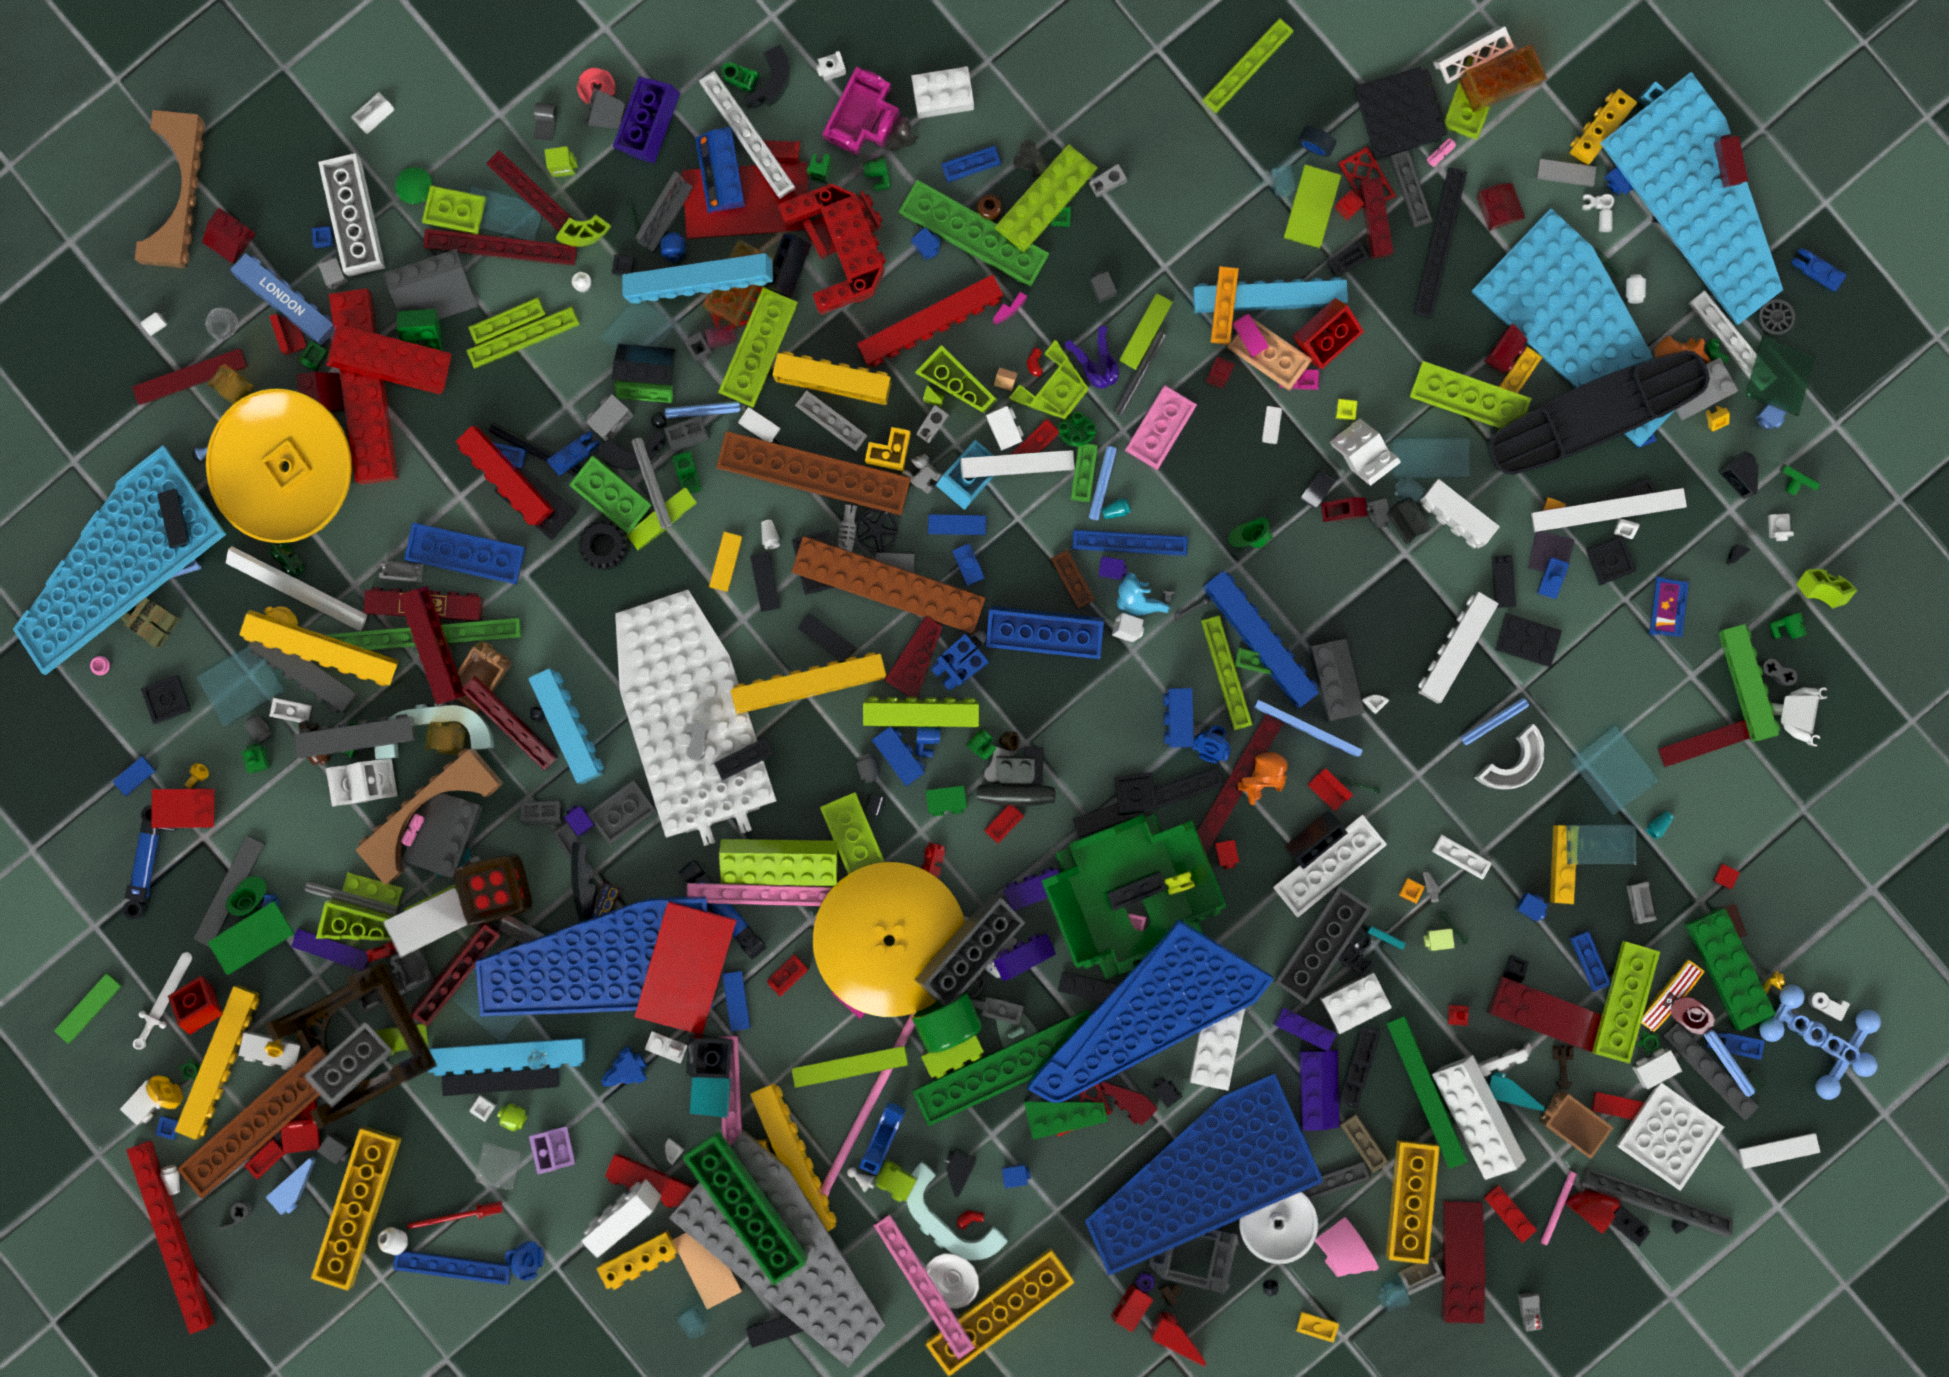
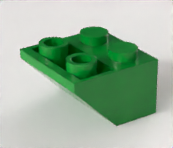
M436 309L397 312L396 329L400 340L442 351L440 324Z

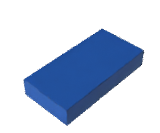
M141 757L112 782L124 796H128L155 773L156 770L145 757Z

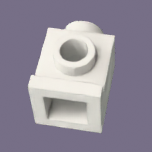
M839 51L818 59L819 64L816 65L819 76L823 75L824 81L846 74ZM833 63V66L831 68H828L826 66L828 64Z

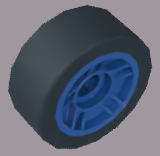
M1306 126L1298 138V143L1316 155L1329 157L1336 145V140L1319 128Z

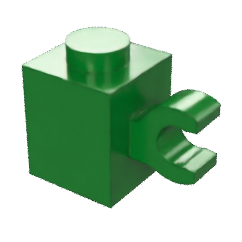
M258 743L246 746L247 749L241 751L247 773L253 774L271 768L265 746H258Z

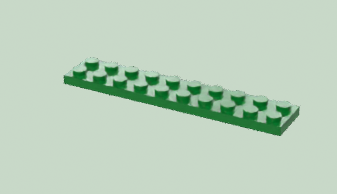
M1088 1009L912 1090L928 1126L1032 1079L1038 1070L1090 1016Z

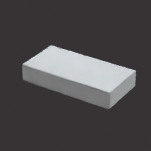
M749 407L738 422L739 425L767 442H772L780 431L778 426Z

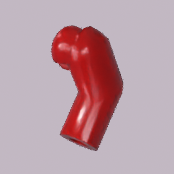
M1034 347L1026 364L1029 372L1038 377L1043 372L1038 363L1042 351Z
M971 1210L965 1211L958 1217L957 1227L964 1230L972 1221L983 1223L984 1213Z

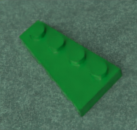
M1024 1101L1033 1140L1108 1122L1104 1102L1053 1103Z

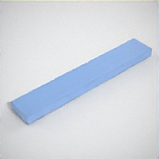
M1257 700L1254 705L1255 709L1355 757H1359L1363 751L1260 700Z

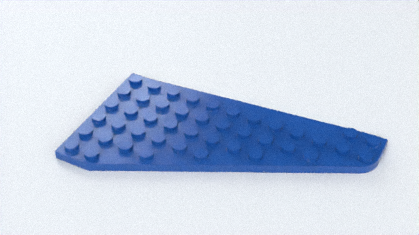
M1178 919L1161 941L1038 1070L1028 1083L1027 1088L1049 1102L1059 1103L1066 1101L1256 1003L1274 978L1271 974Z

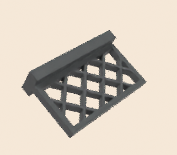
M674 171L635 236L640 245L654 253L661 244L662 237L667 234L694 189L693 186L686 183L679 173Z

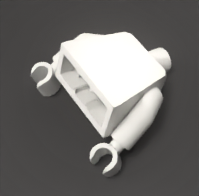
M1802 687L1791 692L1789 696H1785L1784 704L1772 703L1774 707L1773 714L1782 716L1781 724L1784 725V729L1794 738L1807 742L1808 745L1817 746L1812 740L1814 737L1820 739V736L1813 734L1818 702L1827 698L1821 695V691H1826L1827 689L1825 687L1819 689Z

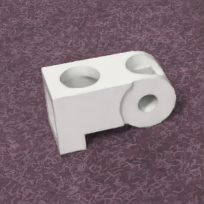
M1812 992L1808 996V1003L1812 1008L1838 1021H1842L1850 1005L1844 1000H1838L1836 1003L1822 992Z

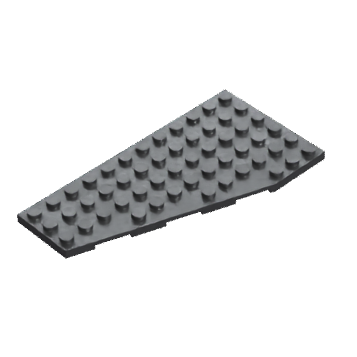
M743 1130L730 1147L807 1254L806 1264L773 1286L700 1182L672 1213L669 1219L849 1367L886 1325V1321L865 1292L854 1270L842 1251L838 1249L810 1200L806 1198L791 1174L789 1167Z

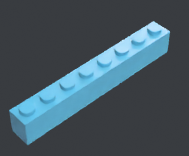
M766 253L622 274L623 297L630 303L638 304L644 300L657 301L659 298L666 297L672 299L678 295L692 296L694 293L699 292L711 293L713 290L727 291L733 287L746 288L748 285L754 284L765 285L767 282H773L772 259Z
M1334 277L1330 278V281L1314 278L1310 282H1304L1303 279H1294L1292 282L1287 283L1284 280H1275L1273 283L1255 281L1254 284L1237 282L1234 311L1326 307L1335 298L1347 304V280ZM1200 283L1197 284V287L1193 288L1194 313L1214 312L1217 283L1216 286Z
M585 1037L429 1048L437 1067L429 1070L428 1073L434 1072V1076L446 1075L448 1071H453L454 1074H465V1070H473V1073L485 1072L484 1069L500 1072L504 1071V1068L511 1067V1070L515 1071L523 1070V1066H531V1069H541L542 1065L558 1068L566 1063H569V1067L581 1066V1062L586 1061Z

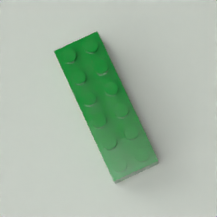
M1717 908L1685 923L1684 925L1733 1028L1741 1031L1776 1015L1726 909Z

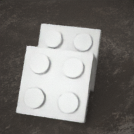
M1361 419L1352 423L1351 426L1330 441L1332 446L1343 455L1351 471L1370 486L1401 463L1399 458L1388 450L1381 435Z
M391 758L326 768L332 806L363 803L398 796Z

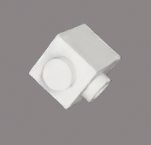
M1122 613L1115 618L1112 636L1134 642L1143 635L1144 627L1142 625L1144 620Z

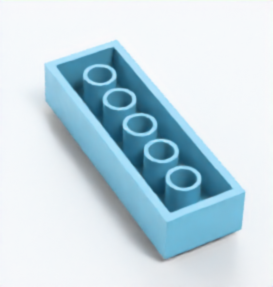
M549 668L528 678L576 782L584 784L603 775L602 770L604 766L601 760L595 757L594 752H596L594 744L592 741L589 742L586 737L588 734L587 729L578 720L580 714L577 708L573 707L570 703L572 697L569 691L565 690L561 684L564 680L560 672L557 673V671Z

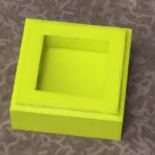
M1338 399L1336 419L1355 421L1357 401Z

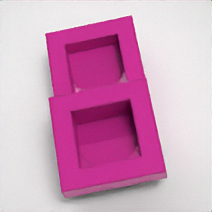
M1020 292L1010 307L1003 303L993 318V323L997 325L1011 317L1024 304L1027 296Z
M1249 314L1232 323L1251 357L1269 348Z
M1305 370L1291 389L1319 390V370Z

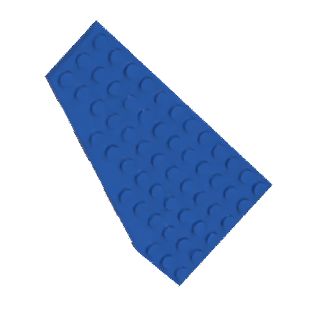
M707 896L647 898L477 959L475 963L480 1017L636 1011L668 901L707 912Z
M1272 1074L1218 1099L1085 1222L1109 1276L1322 1183L1323 1180L1275 1074Z

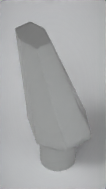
M1424 872L1423 876L1427 892L1431 894V902H1438V894L1441 893V890L1431 874Z

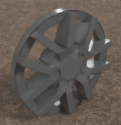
M1774 299L1762 306L1758 318L1762 329L1768 332V334L1782 335L1788 332L1794 325L1795 312L1788 302ZM1775 303H1779L1778 309H1775ZM1771 304V310L1767 309L1766 306ZM1782 304L1788 309L1782 311ZM1763 311L1769 313V316L1763 315ZM1790 311L1791 316L1785 317V312ZM1791 319L1790 325L1785 320ZM1769 323L1773 324L1771 329L1766 327ZM1781 323L1786 327L1785 330L1782 329ZM1777 327L1779 332L1773 331L1774 328Z

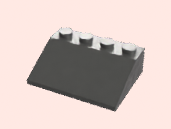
M456 249L383 273L397 312L436 309L438 319L442 320L478 308L461 254Z
M444 793L430 798L422 804L419 815L423 816L425 820L420 830L416 832L417 836L412 845L407 846L402 861L455 879L454 869L462 866L483 807Z

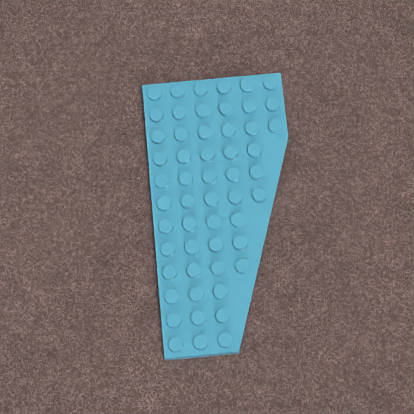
M1690 72L1605 138L1600 144L1735 325H1739L1780 293L1783 288L1748 183L1745 182L1740 185L1723 188L1714 143L1719 141L1721 136L1731 134L1725 116L1693 73Z
M1552 209L1532 227L1471 291L1508 326L1512 323L1516 325L1528 339L1526 343L1541 355L1574 388L1609 373L1654 358L1594 248ZM1674 411L1625 433V435L1636 446L1640 447Z
M162 445L116 482L115 489L101 509L97 510L80 533L81 537L65 560H61L34 604L29 610L25 611L13 628L42 674L47 675L226 535L167 447ZM175 488L179 493L190 544L171 549L157 494Z

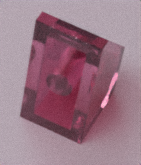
M729 325L705 330L709 349L713 350L734 345L733 340H736L734 328L730 329Z

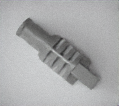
M846 504L844 518L839 526L837 547L852 551L857 527L856 523H854L857 506L853 505L852 507Z

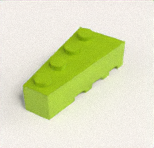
M942 345L915 372L917 375L984 414L998 401Z
M329 899L325 901L316 939L392 941L383 922L394 916Z

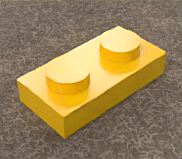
M1301 1311L1296 1331L1334 1343L1339 1323Z

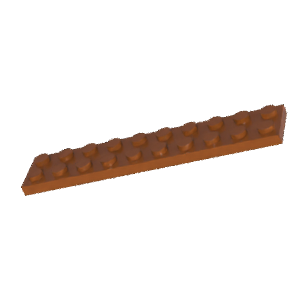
M728 431L725 432L716 467L719 470L900 516L903 512L911 479Z
M804 535L791 573L922 617L927 616L934 621L969 633H973L986 598L985 596Z
M321 1044L312 1049L177 1168L201 1199L320 1096L305 1079V1075L329 1055Z

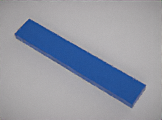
M1073 530L1072 549L1187 556L1188 536Z
M405 1250L401 1254L395 1255L393 1270L504 1285H509L512 1268L504 1263Z

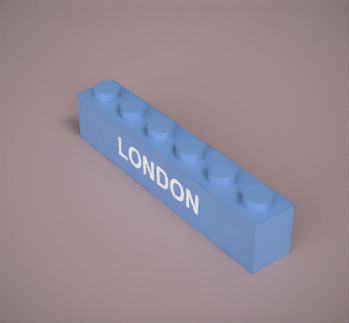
M245 253L230 269L232 274L322 346L333 334L332 318L327 314L325 316L320 314V309L313 303L308 304L304 301L305 297L300 292L296 291L294 293L289 289L291 286L285 280L281 279L279 281L275 277L276 274L270 268H263L260 265V260L253 255L250 257Z

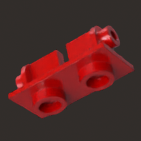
M929 842L924 851L925 860L921 869L939 879L941 867L935 866L936 862L943 863L946 851L944 850L945 846Z

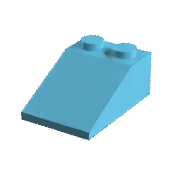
M976 439L936 484L939 489L964 510L994 477L962 478L961 458L994 456Z

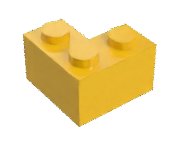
M891 427L888 446L869 442L865 458L866 464L904 471L911 432Z

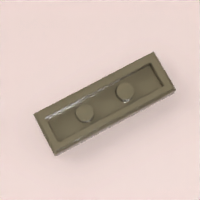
M1353 1114L1339 1124L1372 1173L1389 1163L1356 1114Z

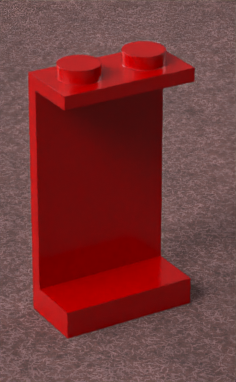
M861 191L860 196L857 198H862L866 208L863 210L865 217L869 216L873 226L869 229L873 233L881 228L880 222L883 220L878 211L874 212L871 206L874 203L870 195H865L864 191ZM823 216L812 222L809 219L802 222L821 260L837 252Z

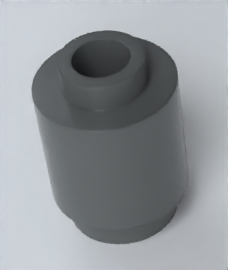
M254 714L245 720L246 724L244 727L259 744L267 741L272 736L271 729L260 715L256 716Z
M872 754L857 757L858 762L856 765L861 781L865 780L866 783L876 781L879 771L875 758H872Z

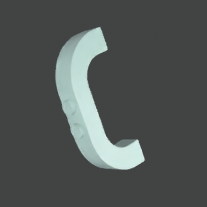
M446 702L439 705L434 703L435 707H427V704L415 705L416 709L400 711L388 718L393 720L396 719V715L408 714V717L414 718V725L457 721L468 729L471 749L494 748L492 731L486 720L480 714L466 707L446 706ZM398 744L375 747V758L379 760L399 758Z
M923 1160L914 1168L911 1175L918 1179L907 1199L908 1208L914 1219L921 1225L919 1228L926 1235L931 1234L935 1238L934 1242L940 1248L945 1247L952 1254L967 1260H981L994 1255L1008 1242V1238L994 1225L983 1237L977 1240H966L957 1235L927 1207L924 1201V1190L936 1176V1172Z

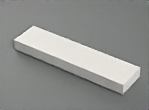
M1816 1133L1739 1149L1744 1169L1820 1153Z

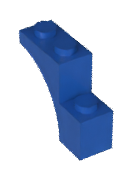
M887 1103L859 1168L877 1175L904 1116L905 1109L897 1104Z

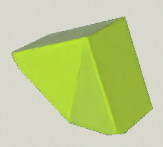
M927 385L923 401L941 407L945 393L933 390Z

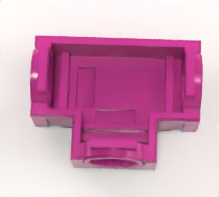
M856 67L822 133L823 140L858 156L865 140L874 142L883 148L900 115L899 108L885 102L886 96L891 91V84L869 70H861Z

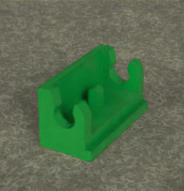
M815 153L812 156L810 167H807L809 180L828 184L832 168L831 155L825 153L821 163L816 162L817 154Z

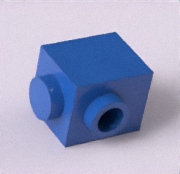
M1618 167L1604 177L1608 182L1609 189L1616 193L1617 196L1622 192L1626 195L1634 189Z
M926 227L911 239V244L925 260L928 258L933 259L940 252V239L934 232L931 234Z
M1524 893L1515 910L1538 922L1546 916L1548 905L1544 903L1545 899L1537 894L1532 896L1529 893Z
M1025 1163L1002 1166L1005 1188L1028 1185L1027 1180L1031 1179L1029 1167L1025 1168Z

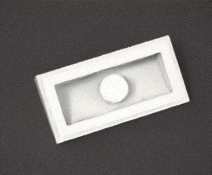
M378 92L351 118L368 134L393 112L394 108Z

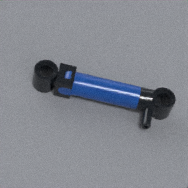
M151 805L145 806L141 811L142 823L130 885H127L125 899L130 901L126 902L123 906V914L128 919H141L148 912L145 902H149L152 888H150L160 830L171 832L177 830V828H151ZM134 905L138 906V913L136 915L132 912Z
M694 859L679 871V874L687 883L715 884ZM707 903V906L714 914L736 919L732 936L751 960L767 948L762 939L750 928L731 904Z

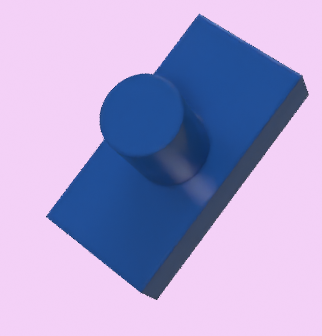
M970 543L952 550L967 586L985 579Z
M1550 556L1537 593L1556 599L1570 563Z

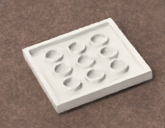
M1659 1083L1615 1146L1681 1191L1724 1126L1663 1083Z

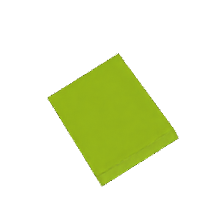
M430 185L422 223L478 235L487 198L485 196Z

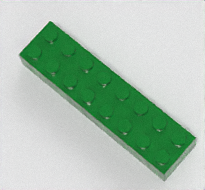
M719 1130L686 1151L683 1159L773 1286L806 1264L807 1254Z

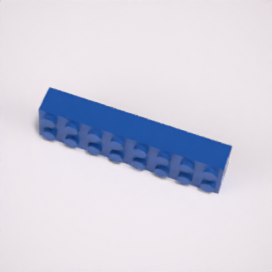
M1222 571L1203 587L1204 591L1250 650H1253L1255 653L1258 652L1259 656H1255L1259 658L1266 669L1271 670V677L1296 709L1302 707L1319 693L1317 691L1318 685L1313 679L1309 680L1305 674L1307 672L1301 664L1297 665L1295 663L1293 653L1288 648L1284 649L1281 645L1282 639L1277 633L1273 634L1270 631L1271 625L1265 618H1260L1257 614L1259 610L1253 603L1249 604L1244 590L1241 587L1237 588L1235 586L1233 576L1229 572L1225 573Z

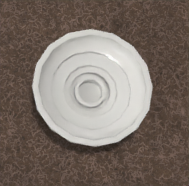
M942 1254L934 1257L927 1264L925 1270L950 1308L964 1307L976 1297L979 1289L978 1275L974 1267L965 1258L956 1254Z

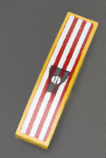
M1686 960L1677 974L1671 977L1663 990H1660L1644 1011L1641 1023L1652 1032H1655L1671 1014V1005L1674 1001L1685 997L1705 971L1690 960Z

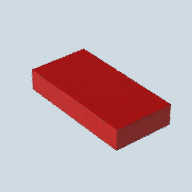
M1007 806L984 831L995 842L999 843L1024 815L1014 806Z
M273 1138L244 1166L256 1179H259L285 1155L282 1146Z

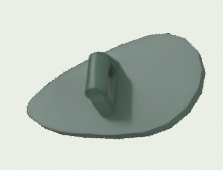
M1023 1012L1019 1025L996 1019L1003 1047L1038 1032Z

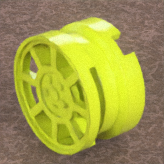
M1190 871L1165 880L1166 885L1169 886V895L1195 886L1194 881L1190 879Z

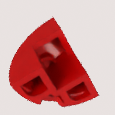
M1588 1189L1573 1194L1566 1200L1565 1204L1603 1234L1615 1217L1614 1211L1620 1206V1200Z

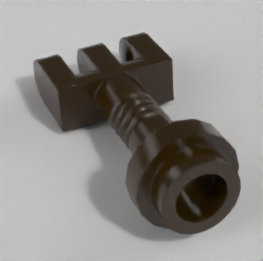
M1553 1046L1552 1060H1559L1560 1081H1556V1085H1558V1089H1570L1572 1081H1568L1567 1060H1573V1047L1568 1046V1054H1566L1565 1046H1560V1054H1558L1557 1046Z

